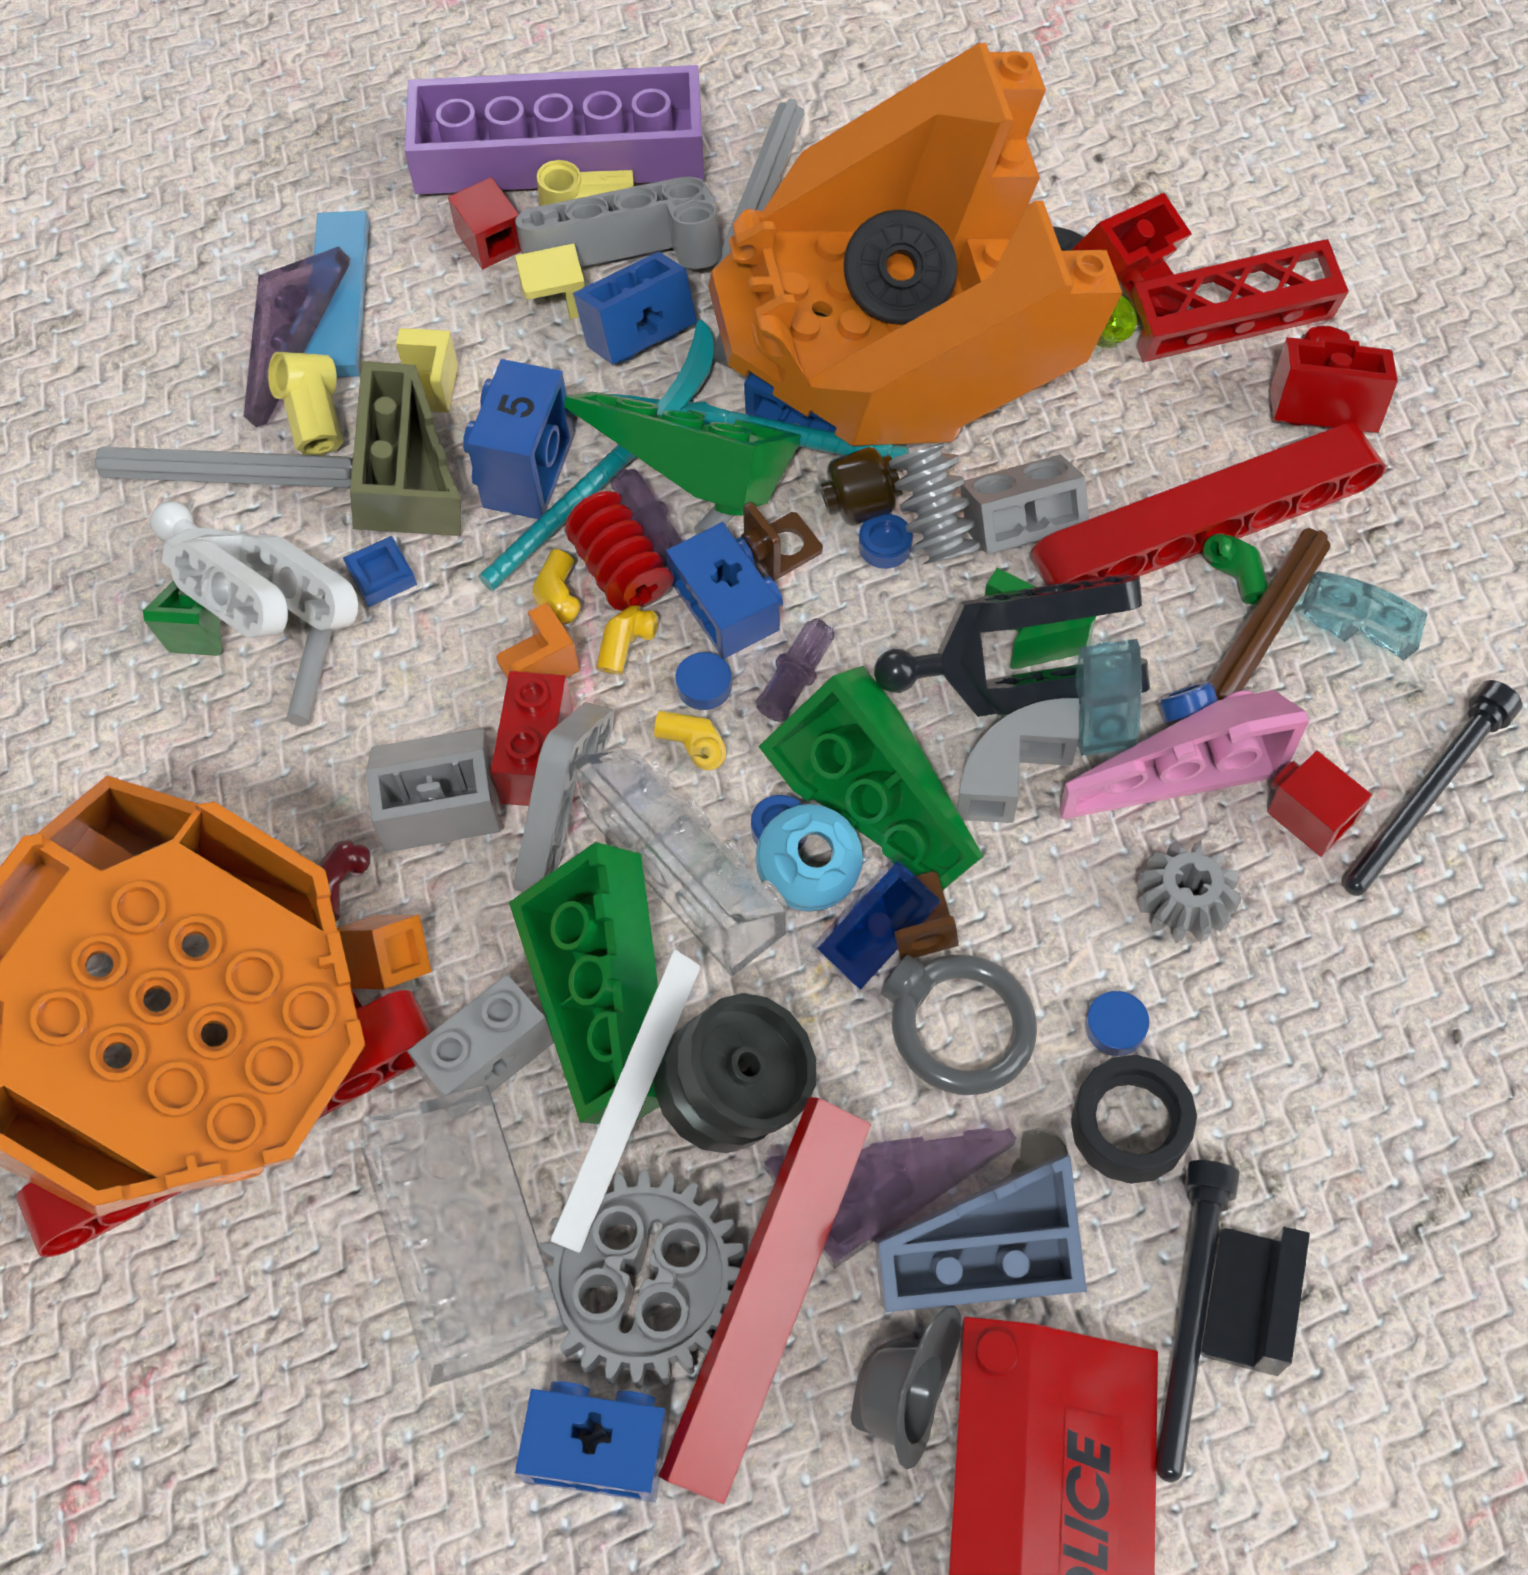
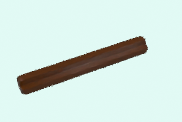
M1306 528L1300 533L1208 681L1213 683L1218 700H1223L1232 693L1243 691L1323 561L1331 544L1327 540L1328 535L1322 530L1316 531L1312 528Z

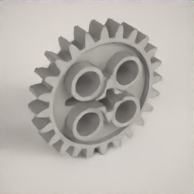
M647 1169L641 1170L637 1186L629 1188L620 1172L615 1173L614 1191L608 1194L605 1193L580 1253L553 1242L540 1243L539 1249L542 1255L549 1261H552L553 1265L536 1269L534 1276L538 1283L551 1286L552 1289L536 1297V1301L541 1310H558L544 1325L550 1335L569 1331L559 1347L566 1357L577 1353L582 1348L585 1349L580 1365L583 1372L589 1374L603 1361L606 1363L605 1376L609 1384L614 1385L620 1377L623 1368L630 1369L635 1387L641 1388L645 1380L646 1370L656 1369L659 1379L663 1385L669 1384L670 1364L678 1361L681 1367L691 1375L695 1373L691 1353L698 1349L707 1355L712 1342L710 1335L717 1330L731 1295L729 1288L734 1287L740 1272V1268L730 1267L729 1265L745 1257L743 1244H724L735 1232V1224L732 1219L713 1223L720 1210L719 1201L713 1198L698 1206L699 1188L695 1182L686 1187L681 1194L676 1193L673 1173L668 1172L659 1188L652 1187ZM553 1218L550 1222L554 1230L559 1220ZM659 1222L663 1227L649 1257V1264L655 1281L644 1279L638 1293L632 1329L628 1333H622L620 1326L628 1313L634 1296V1289L628 1273L634 1275L641 1272L647 1251V1238L653 1223ZM629 1225L636 1229L637 1236L634 1242L627 1248L613 1250L604 1245V1238L613 1227ZM685 1241L698 1247L700 1251L696 1260L688 1266L674 1267L665 1260L666 1252L675 1243ZM606 1286L617 1291V1300L614 1306L607 1312L595 1314L584 1309V1301L588 1293L594 1288ZM662 1303L672 1304L681 1311L678 1323L670 1330L664 1332L654 1331L646 1325V1317L649 1311L656 1305Z

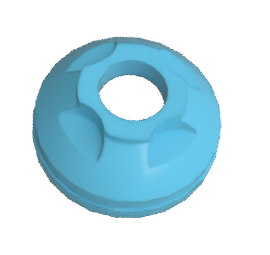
M808 804L787 809L769 822L762 831L757 843L755 860L761 883L773 898L794 910L812 912L822 911L835 906L846 898L856 885L861 873L863 854L858 835L847 819L825 806ZM818 835L828 842L831 848V859L828 864L814 868L806 865L800 859L797 848L799 841L803 837Z

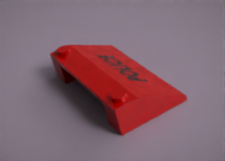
M964 1316L959 1337L955 1400L959 1401L948 1575H1155L1158 1351L1033 1323Z

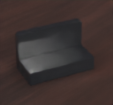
M1283 1226L1274 1239H1269L1228 1228L1221 1230L1217 1240L1200 1353L1204 1358L1274 1376H1279L1292 1364L1310 1238L1309 1232Z

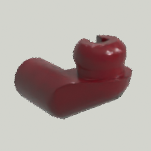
M342 840L335 843L318 864L326 871L335 922L340 918V884L348 873L354 876H361L364 874V871L368 870L371 856L369 849L361 844L353 845L352 840Z

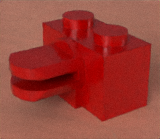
M1164 192L1099 222L1071 251L1107 250L1121 290L1124 291L1138 312L1131 293L1134 283L1173 275L1165 261L1177 251V248L1192 233ZM1165 293L1150 297L1157 317L1176 313L1183 304V302Z
M1331 326L1312 327L1308 330L1304 339L1286 337L1270 388L1274 421L1287 422L1296 426L1307 424L1332 428L1351 422L1356 423L1362 431L1379 433L1398 383L1392 349L1360 346L1359 341L1351 340L1347 332Z

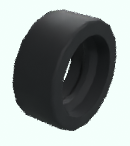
M1140 1055L1113 1057L1091 1071L1080 1086L1075 1099L1071 1127L1075 1145L1090 1166L1107 1178L1133 1184L1154 1181L1174 1169L1193 1140L1197 1112L1192 1092L1177 1072L1159 1060ZM1131 1085L1146 1089L1161 1099L1169 1112L1171 1121L1169 1135L1163 1144L1150 1153L1133 1154L1119 1150L1106 1141L1098 1130L1096 1120L1098 1103L1106 1092L1117 1086Z

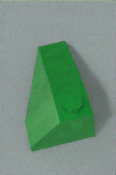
M593 391L565 396L564 407L695 498L715 503L714 510L728 515H743V505L750 501L756 507L768 503L800 441L801 434L736 419L734 424L722 422L705 424V413L665 410L662 412V415H658V405L654 403Z
M864 666L833 675L758 746L792 791L808 802L815 800L822 806L838 812L848 820L855 830H858L882 848L883 855L913 876L936 872L943 891L984 857L901 713Z

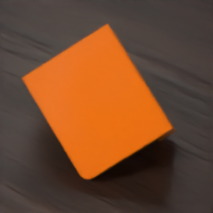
M548 602L528 611L533 636L498 653L496 656L497 663L507 680L509 671L566 675V678L580 671L574 642Z
M420 914L374 915L337 928L341 936L351 980V989L385 990L432 972Z

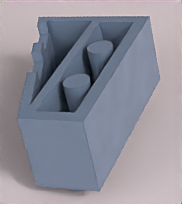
M1070 1155L1052 1157L874 1240L881 1306L885 1312L1087 1292Z

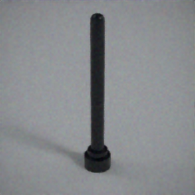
M1487 680L1480 685L1469 700L1470 709L1468 710L1469 720L1345 878L1344 888L1350 895L1360 896L1368 890L1489 732H1496L1498 729L1506 728L1511 724L1523 707L1522 700L1515 690L1496 680Z
M1193 1160L1188 1163L1184 1187L1190 1193L1189 1203L1195 1206L1156 1462L1158 1476L1163 1481L1169 1483L1178 1481L1184 1470L1221 1211L1228 1210L1229 1201L1236 1199L1240 1175L1238 1169L1210 1160Z

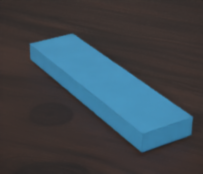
M366 210L317 213L306 353L329 355L335 364L337 377L359 376L369 236V219Z

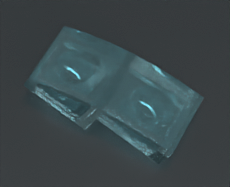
M1317 571L1311 578L1300 612L1308 616L1314 624L1328 630L1342 641H1347L1360 630L1369 636L1376 645L1386 648L1403 661L1419 649L1427 618L1426 612L1389 591L1358 579Z
M1138 640L1103 642L1093 646L1080 647L1075 688L1080 700L1079 740L1077 745L1081 756L1134 747L1137 745L1141 712V652Z

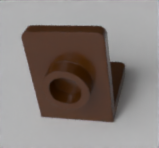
M750 501L743 505L744 533L740 537L750 547L755 563L759 562L773 581L822 554L823 545L798 513L790 512L769 524L753 502ZM791 532L798 535L803 541V547L793 555L781 554V540L778 534Z
M936 872L921 874L882 886V897L901 961L906 955L917 958L959 946L954 916H950L939 876Z

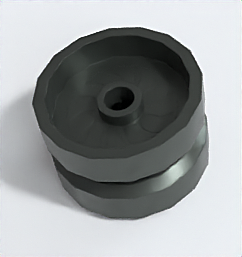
M740 993L720 998L672 1034L654 1077V1091L662 1115L680 1137L702 1150L727 1154L752 1146L764 1139L769 1133L776 1132L791 1123L804 1111L808 1098L812 1096L816 1086V1056L807 1032L790 1011L768 997Z

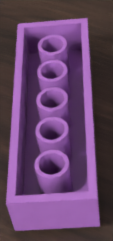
M698 65L408 80L405 155L415 195L455 193L490 177L493 178L501 190L537 188L538 170L543 164L554 160H564L573 163L580 172L633 170L634 183L659 182L687 176L704 180Z

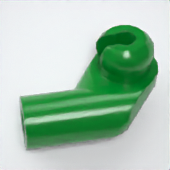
M1220 533L1210 536L1203 546L1205 558L1214 568L1238 579L1242 600L1245 604H1257L1268 587L1262 558L1258 549L1233 536Z

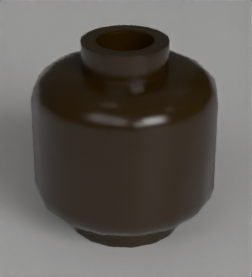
M868 447L830 461L827 467L828 481L819 484L829 515L839 512L846 524L856 526L870 519L891 513L896 505V497L903 495L902 490L895 489L894 483L899 480L897 470L891 469L889 466V461L892 460L891 456L888 454L882 457L875 448Z

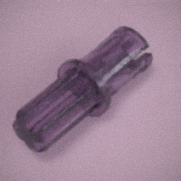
M623 469L611 481V488L622 497L621 504L626 505L632 511L631 520H635L641 525L643 536L651 540L653 552H657L662 557L663 567H667L666 550L683 542V540L667 517L668 507L664 502L656 500L640 473L636 469Z
M819 618L807 621L788 652L777 657L775 660L777 669L761 695L755 701L756 708L764 716L777 722H784L788 719L790 711L805 686L812 685L817 679L815 669L834 639L833 628L826 625Z

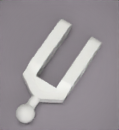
M167 501L159 504L153 510L150 517L151 529L157 538L164 541L161 563L171 569L172 578L176 586L242 635L256 638L280 634L285 629L287 623L288 609L319 630L345 628L351 626L355 621L358 612V601L353 586L345 578L284 538L271 535H251L211 528H198L194 525L193 516L188 508L178 502Z

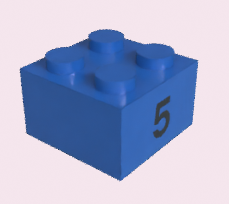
M500 359L493 379L488 378L484 382L480 399L481 409L476 421L471 420L467 424L463 438L464 452L469 453L472 464V483L478 487L483 508L534 519H540L547 511L574 439L570 411L564 407L567 394L563 371Z

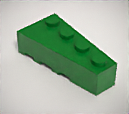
M594 842L509 902L579 1122L600 1124L656 993L658 979L641 853ZM654 1079L637 1120L660 1107L654 1091Z

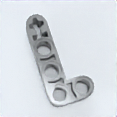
M678 177L538 206L523 211L515 220L522 254L574 243L580 267L673 248L678 262L686 268H706L719 262L722 257L716 206L705 182L696 177Z

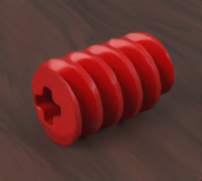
M603 491L584 498L573 508L564 528L566 537L575 546L576 553L585 562L588 572L595 577L596 585L605 593L606 600L610 606L619 611H623L629 606H641V608L650 606L670 590L674 582V575L667 568H663L662 557L657 552H653V543L646 536H643V528L637 521L633 520L632 511L626 505H621L622 497L617 492Z

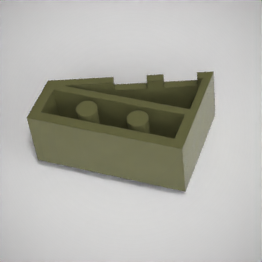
M362 361L350 486L353 529L461 536V498L457 486H454L447 466V456L443 445H440L433 424V415L416 365Z

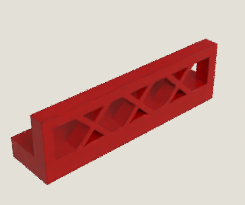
M1329 239L1134 283L1131 293L1144 326L1137 343V348L1144 363L1334 318L1349 290ZM1318 258L1325 278L1311 281L1293 272V269L1298 262ZM1259 271L1280 280L1275 290L1262 292L1244 282L1250 273ZM1212 282L1232 292L1227 301L1213 303L1196 293L1201 285ZM1165 293L1183 302L1178 312L1157 317L1150 297Z

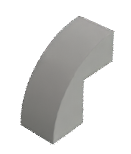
M1079 698L1052 699L1025 706L1005 716L982 736L970 753L961 778L957 811L962 820L1014 823L1019 798V763L1072 766L1079 740Z

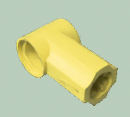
M554 160L543 164L537 172L539 206L634 187L633 170L580 172L573 163L564 160Z
M275 352L272 355L268 368L269 388L276 399H283L295 449L301 451L302 455H323L337 451L344 442L332 399L337 377L333 359L329 355Z

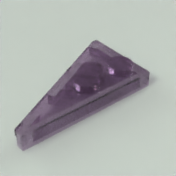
M339 246L258 275L243 417L255 427L267 424L279 399L272 395L268 382V368L272 355L275 352H305L350 265V258Z
M982 1128L963 1131V1135L957 1137L924 1141L922 1136L872 1143L870 1146L862 1149L822 1253L833 1269L837 1268L873 1243L875 1239L885 1235L1013 1147L1016 1142V1136L1010 1128L1002 1131ZM784 1155L772 1156L764 1161V1169L774 1184L783 1164Z

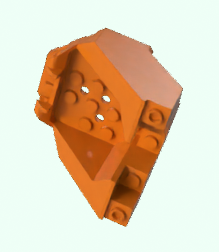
M977 43L802 151L764 210L746 209L739 215L732 225L734 235L728 240L731 252L711 271L708 283L729 367L745 377L752 372L774 387L772 393L774 396L807 417L814 412L837 427L835 431L836 436L852 446L953 442L960 433L962 426L1088 362L1122 295V290L1107 250L1061 251L1044 201H1034L1029 204L1040 176L1026 138L1046 92L1032 52H989L986 43ZM889 210L914 211L933 220L949 237L957 259V277L949 299L905 325L886 323L864 313V310L855 302L848 290L843 270L844 254L853 233L869 218ZM895 254L887 259V271L894 279L905 281L914 275V264L908 256ZM814 312H821L827 315V317L818 316Z
M108 775L37 834L23 836L0 866V1167L97 1216H102L175 1192L224 1185L260 1176L266 1167L291 1162L365 1047L360 1019L358 1020L351 992V980L340 932L337 931L330 900L331 893L325 869L215 801L198 804ZM190 935H201L208 941L209 948L205 954L199 957H191L183 951L182 943ZM96 954L109 956L113 961L111 972L103 977H95L89 974L86 970V963L90 957ZM152 989H163L170 995L171 1002L165 1010L153 1012L144 1005L145 995ZM211 1023L221 1024L228 1033L227 1040L217 1047L208 1046L201 1039L203 1028ZM122 1044L128 1047L132 1053L130 1062L126 1066L117 1069L108 1066L104 1061L106 1050L112 1045Z

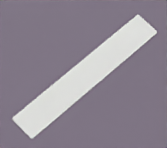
M674 950L551 1237V1242L578 1253L583 1248L700 970V965L677 950Z

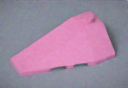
M1275 690L1253 693L1251 691L1232 693L1223 700L1216 701L1067 782L1059 809L1062 820L1276 778L1291 762L1309 723L1306 711Z

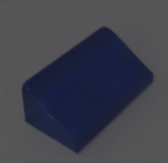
M891 860L812 945V948L861 990L898 950L894 932L921 924L940 904L941 900L899 860Z

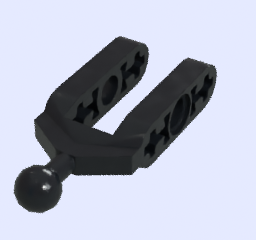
M1130 574L1112 575L996 593L975 600L962 601L954 614L938 649V653L914 657L910 652L903 649L888 650L877 659L874 666V677L877 684L883 690L890 693H902L909 690L917 679L943 675L977 717L993 714L1009 715L1025 706L1052 699L1079 698V704L1147 692L1150 689L1148 661L1139 657L1116 658L986 680L981 633L1011 630L1140 608L1142 606L1140 577Z

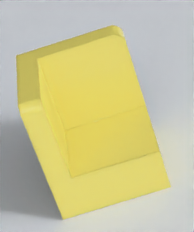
M574 243L515 255L522 294L526 299L563 293L569 318L579 317L573 293L584 288L585 282Z
M399 328L396 346L401 364L416 365L431 412L449 413L458 369V360L451 332L446 330Z

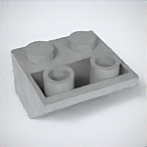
M484 727L371 748L366 767L371 821L385 853L500 832L494 784L490 773L491 763L487 736Z

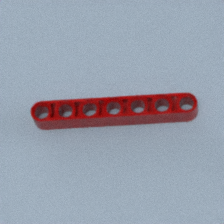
M1356 423L1342 424L1054 532L1043 538L1033 547L1030 559L1046 586L1112 575L1130 574L1140 577L1203 553L1205 541L1214 534L1220 533L1239 539L1360 493L1375 484L1386 471V465Z
M410 990L395 991L356 1010L358 1020L360 1019L365 1047L319 1118L415 1068L407 1051L433 1032L413 992ZM32 1182L18 1191L16 1200L39 1256L47 1258L70 1252L183 1191L168 1194L102 1216H97Z

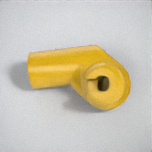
M553 549L550 551L533 584L532 594L538 606L548 602L561 624H569L575 619L581 608L580 601L576 597L569 595V589L564 584L575 562L568 553L559 549Z
M629 606L611 618L604 628L596 669L609 674L623 675L629 644L634 642L637 637L651 640L656 636L659 622L656 612L651 610L643 611L641 606Z
M662 710L658 711L654 726L655 738L681 742L692 762L700 769L714 770L724 762L726 745L709 719Z

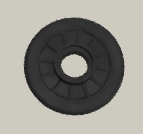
M889 210L869 218L853 233L844 254L843 270L848 290L862 310L880 321L905 325L949 299L956 282L957 259L949 237L933 220L914 211ZM895 254L908 256L914 264V275L905 281L894 279L887 271V259Z

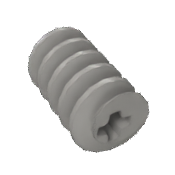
M949 443L901 455L889 461L891 469L907 470V474L895 482L894 485L896 490L912 491L913 496L900 504V509L905 512L918 513V517L907 524L905 528L908 533L923 534L924 538L910 547L912 554L929 556V560L923 564L967 554L981 548L979 540L962 537V535L976 525L974 519L957 517L959 512L970 505L968 497L952 496V492L963 485L965 481L963 476L947 475L946 473L948 469L959 462L958 455L941 453V449Z

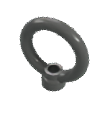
M956 954L942 956L922 965L910 955H906L881 990L880 994L893 1003L892 1031L901 1057L919 1078L939 1090L958 1095H979L997 1090L1015 1079L1026 1067L1032 1056L1036 1043L1037 1021L1030 997L1021 983L1010 972L988 959L973 955ZM950 979H970L988 986L1002 998L1012 1018L1013 1032L1010 1044L1000 1059L982 1069L960 1070L939 1062L926 1050L916 1029L917 1009L935 985Z

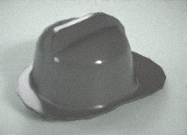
M955 1306L943 1308L934 1317L922 1339L890 1340L877 1347L864 1361L858 1375L850 1416L852 1425L858 1430L894 1445L898 1463L904 1469L915 1467L924 1453L930 1437L936 1405L956 1354L961 1331V1314Z

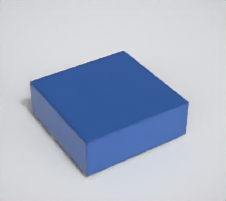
M392 535L343 557L346 568L368 607L417 585L415 576Z

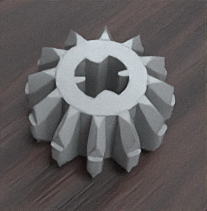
M1177 840L1169 845L1166 854L1155 851L1148 859L1146 865L1148 870L1141 872L1137 881L1138 890L1143 893L1138 903L1140 912L1155 914L1151 923L1153 932L1161 930L1167 925L1174 928L1172 935L1175 943L1182 941L1187 931H1190L1200 944L1208 940L1211 929L1219 932L1224 931L1232 919L1230 913L1237 911L1241 902V893L1234 890L1239 881L1238 871L1222 869L1226 860L1224 851L1214 854L1212 857L1204 855L1205 849L1201 840L1193 845L1191 852H1187Z

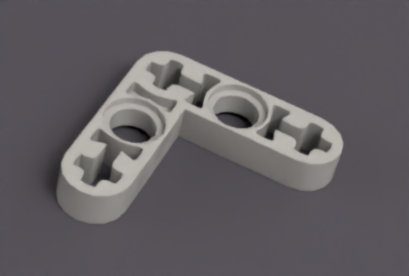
M584 702L547 735L537 763L515 872L514 889L523 893L558 868L576 782L603 756L613 729V709Z

